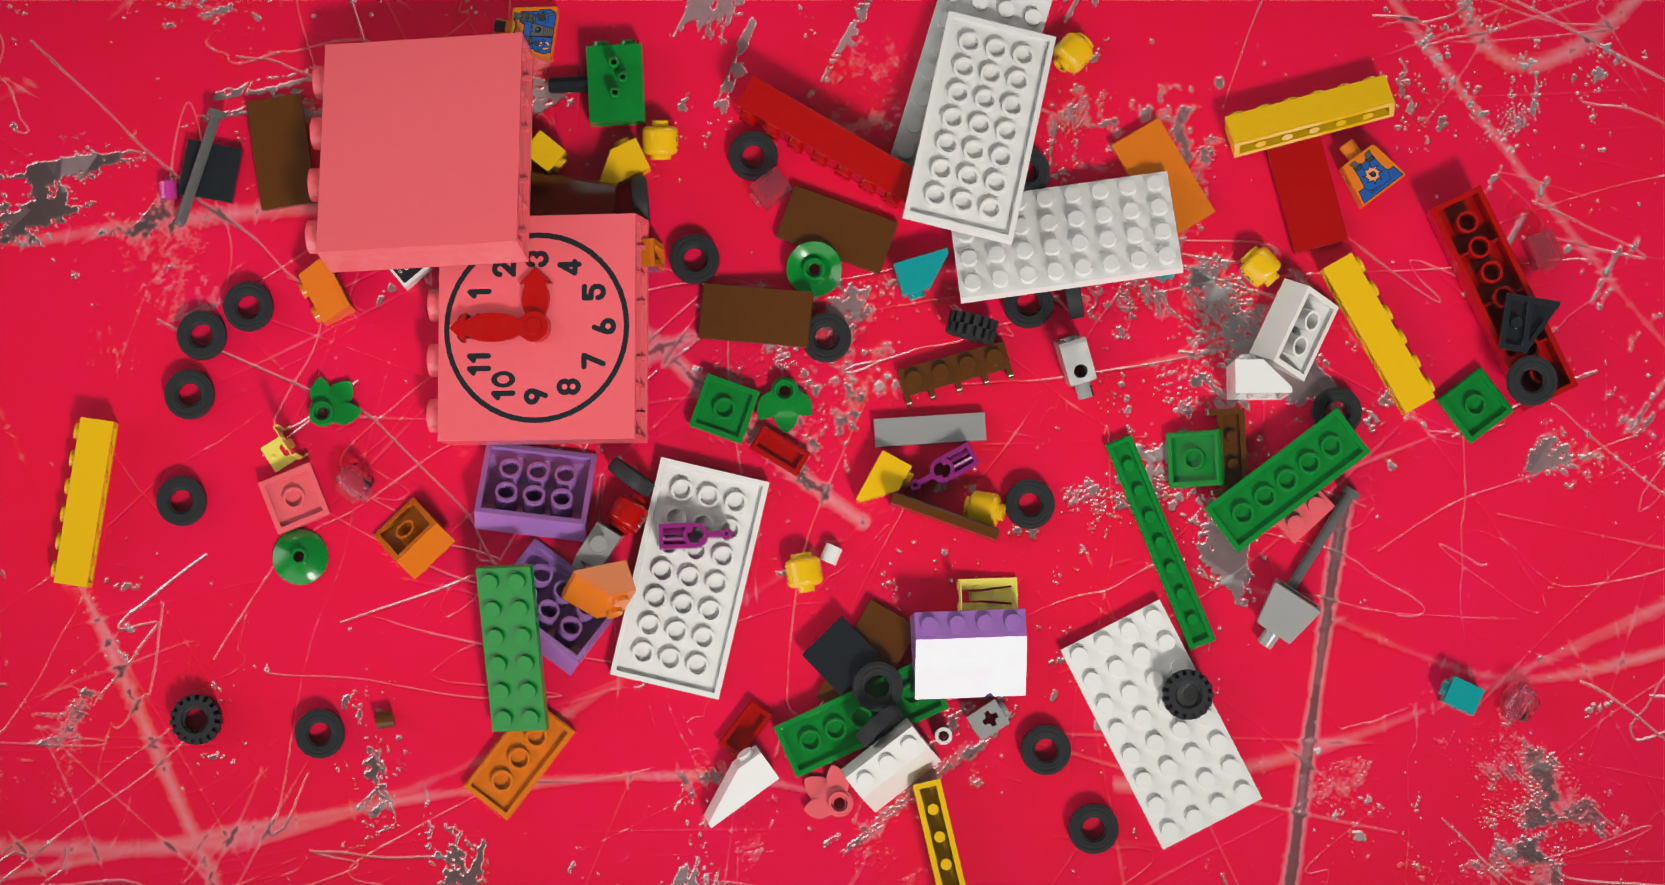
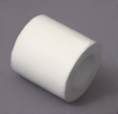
M826 543L820 559L836 566L842 549Z
M941 727L936 730L934 738L937 743L946 745L952 740V732L946 727ZM941 731L948 733L946 741L939 739L938 735Z

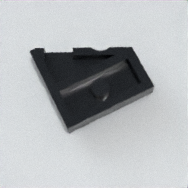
M1506 293L1497 349L1527 353L1539 333L1547 325L1551 316L1559 308L1561 301Z

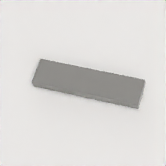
M985 412L874 419L875 447L986 441Z

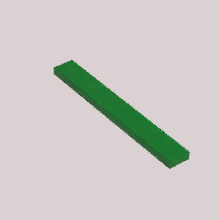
M1131 434L1106 444L1107 453L1189 651L1215 641L1213 631Z

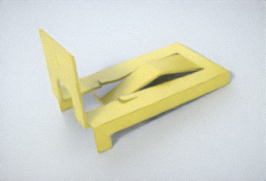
M279 424L273 426L279 437L260 448L276 473L295 460H301L309 455L307 453L302 456L292 449L289 450V448L296 446L292 439H287L283 431L291 427L290 425L286 428ZM281 444L285 450L289 451L290 455L285 456L280 450Z
M1017 577L957 579L956 585L959 596L957 611L1018 609ZM1011 585L1010 588L969 592V601L1010 602L1012 605L982 602L962 603V590L987 589Z

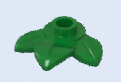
M320 377L312 385L310 397L313 404L309 409V417L315 425L320 427H326L332 423L346 425L356 420L361 414V409L350 403L353 397V384L351 381H341L329 386L327 381ZM322 408L328 410V416L325 418H320L318 415L319 410Z
M788 377L777 379L773 383L771 391L761 396L757 406L759 420L773 417L777 426L785 433L793 429L798 420V415H812V402L805 393L800 392L796 382ZM787 386L790 389V394L782 396L779 393L781 387Z

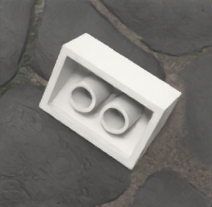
M1284 278L1249 353L1255 354L1258 359H1264L1270 366L1301 381H1305L1339 306L1309 285Z
M1255 354L1239 355L1226 367L1227 400H1282L1292 393V386L1264 359H1256Z
M906 718L841 770L846 780L859 796L876 813L941 762V760L909 719Z

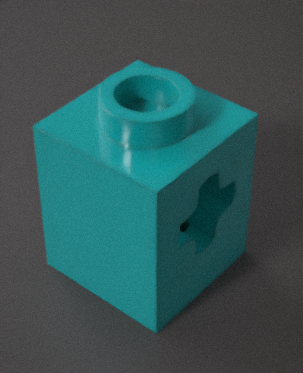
M1450 676L1449 680L1444 679L1439 688L1438 694L1441 695L1439 702L1468 716H1474L1485 690L1456 676Z

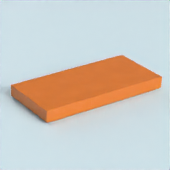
M1159 118L1111 145L1113 152L1128 176L1167 171L1177 234L1182 233L1215 213L1214 208Z
M549 710V728L547 730L505 732L463 786L507 821L576 733L574 729Z

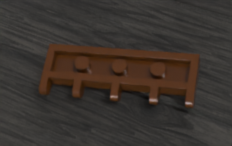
M1004 341L897 370L907 408L913 406L910 397L912 395L928 391L931 401L937 400L934 389L955 384L957 393H963L961 382L982 376L984 386L990 385L988 374L1006 370L1008 380L1014 379Z
M1244 408L1205 410V416H1216V429L1222 430L1225 485H1219V490H1209V496H1221L1248 475Z

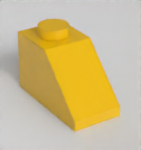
M626 137L614 143L615 148L610 150L600 182L618 184V187L630 182L631 177L642 176L651 172L650 166L636 138L630 140L629 137Z
M883 450L858 494L856 501L863 503L894 494L895 492L897 493L901 487L906 489L914 474L910 473L912 466Z

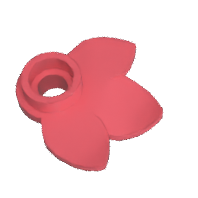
M832 765L828 770L826 778L819 776L805 778V789L812 799L804 808L807 814L813 818L823 819L829 815L844 817L851 812L853 798L848 792L849 782L839 767ZM839 797L845 801L844 807L840 809L834 806V800Z

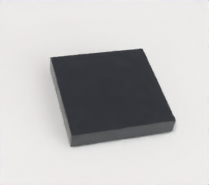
M188 139L178 188V194L180 195L185 193L201 141ZM213 144L195 197L233 204L244 150Z
M842 616L802 654L840 695L853 683L855 674L863 665L876 661L880 657Z

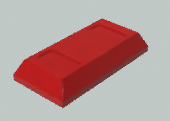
M764 424L749 449L796 477L811 454Z
M751 699L718 744L737 758V755L743 749L753 744L773 718V715Z

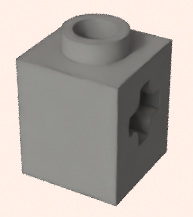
M993 699L965 718L979 740L983 741L1008 725L1010 722L1007 717L1011 714L1002 701L997 703ZM986 711L990 714L996 713L997 717L994 719L996 724L994 726L983 723L982 720L986 718L984 714Z

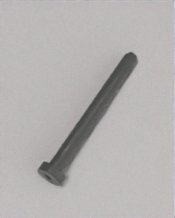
M208 108L207 115L210 118L175 219L176 225L181 227L186 225L220 121H225L227 113L214 108Z
M1347 485L1342 487L1341 492L1344 494L1287 582V585L1295 590L1352 500L1357 501L1361 496Z

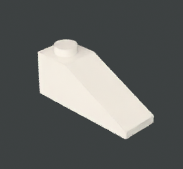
M756 745L752 748L743 749L737 755V759L732 762L703 816L711 828L779 779Z

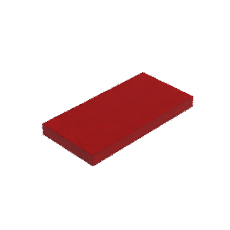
M1320 136L1265 150L1294 255L1348 241Z

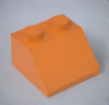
M321 258L299 274L302 282L298 283V287L305 299L310 297L314 307L310 309L318 323L322 321L328 327L356 312L336 272L331 273Z
M414 497L373 535L392 558L414 579L425 572L455 542L441 524Z
M623 560L574 570L561 596L565 601L595 618L607 617L608 619H613L623 614L636 592V587L627 561Z

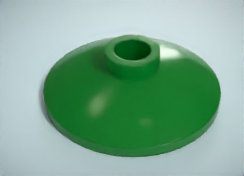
M817 241L803 243L789 256L787 276L789 282L797 291L813 292L814 297L822 296L832 291L841 278V260L836 251L825 243ZM814 263L820 267L819 273L815 275L809 270L810 266Z
M298 529L286 533L278 540L273 550V565L276 572L282 579L295 585H306L316 581L322 576L328 565L329 555L326 544L321 537L308 530ZM301 551L304 554V559L301 562H297L294 559L296 552Z

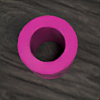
M167 180L159 182L160 200L177 199L176 181Z

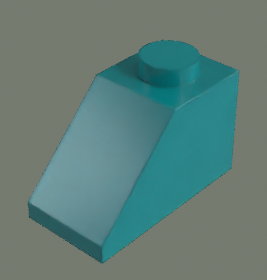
M947 248L894 263L893 268L902 298L909 297V300L913 301L926 296L925 292L930 290L948 257Z

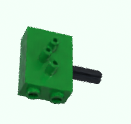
M621 40L618 45H609L608 41L592 42V46H586L587 76L555 77L548 80L550 94L588 92L591 127L646 124L643 48L641 43L636 44V40Z

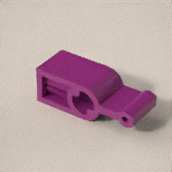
M966 442L935 459L929 468V474L919 480H912L908 487L911 492H917L922 485L931 480L937 484L948 483L977 467L980 462L969 443ZM969 455L968 458H966V459L962 460L961 462H959V463L953 465V463H955V462L959 461L960 459H962V458H964V457H966V456ZM937 464L949 468L950 472L946 478H943L942 475H935L934 467Z
M700 523L659 524L660 550L699 549L707 544L708 539L723 538L725 541L733 539L732 530L727 528L722 531L708 532L705 526ZM695 528L701 529L704 533V538H699V543H692L688 539V534H692ZM682 535H683V537L664 538V536H682Z

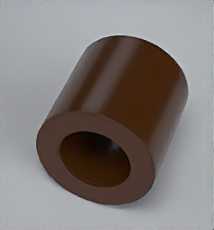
M393 710L375 713L377 730L395 727Z

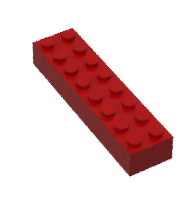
M752 76L736 103L737 113L740 115L739 119L752 127L754 124L761 126L764 129V134L774 140L780 137L788 143L787 147L798 154L804 151L812 157L810 160L822 168H825L826 165L830 166L835 170L834 174L844 181L849 182L850 179L856 181L859 184L858 188L871 196L875 192L883 197L882 202L895 210L898 206L904 209L913 171L912 167L757 77Z
M1481 185L1429 209L1425 214L1505 378L1510 366L1515 361L1525 356L1535 355L1549 361L1557 373V388L1551 398L1578 386L1548 322L1527 353L1497 349L1505 294L1535 296ZM1527 370L1521 377L1522 386L1531 392L1539 390L1542 385L1541 375L1535 370ZM1518 402V405L1522 412L1534 407L1526 406Z

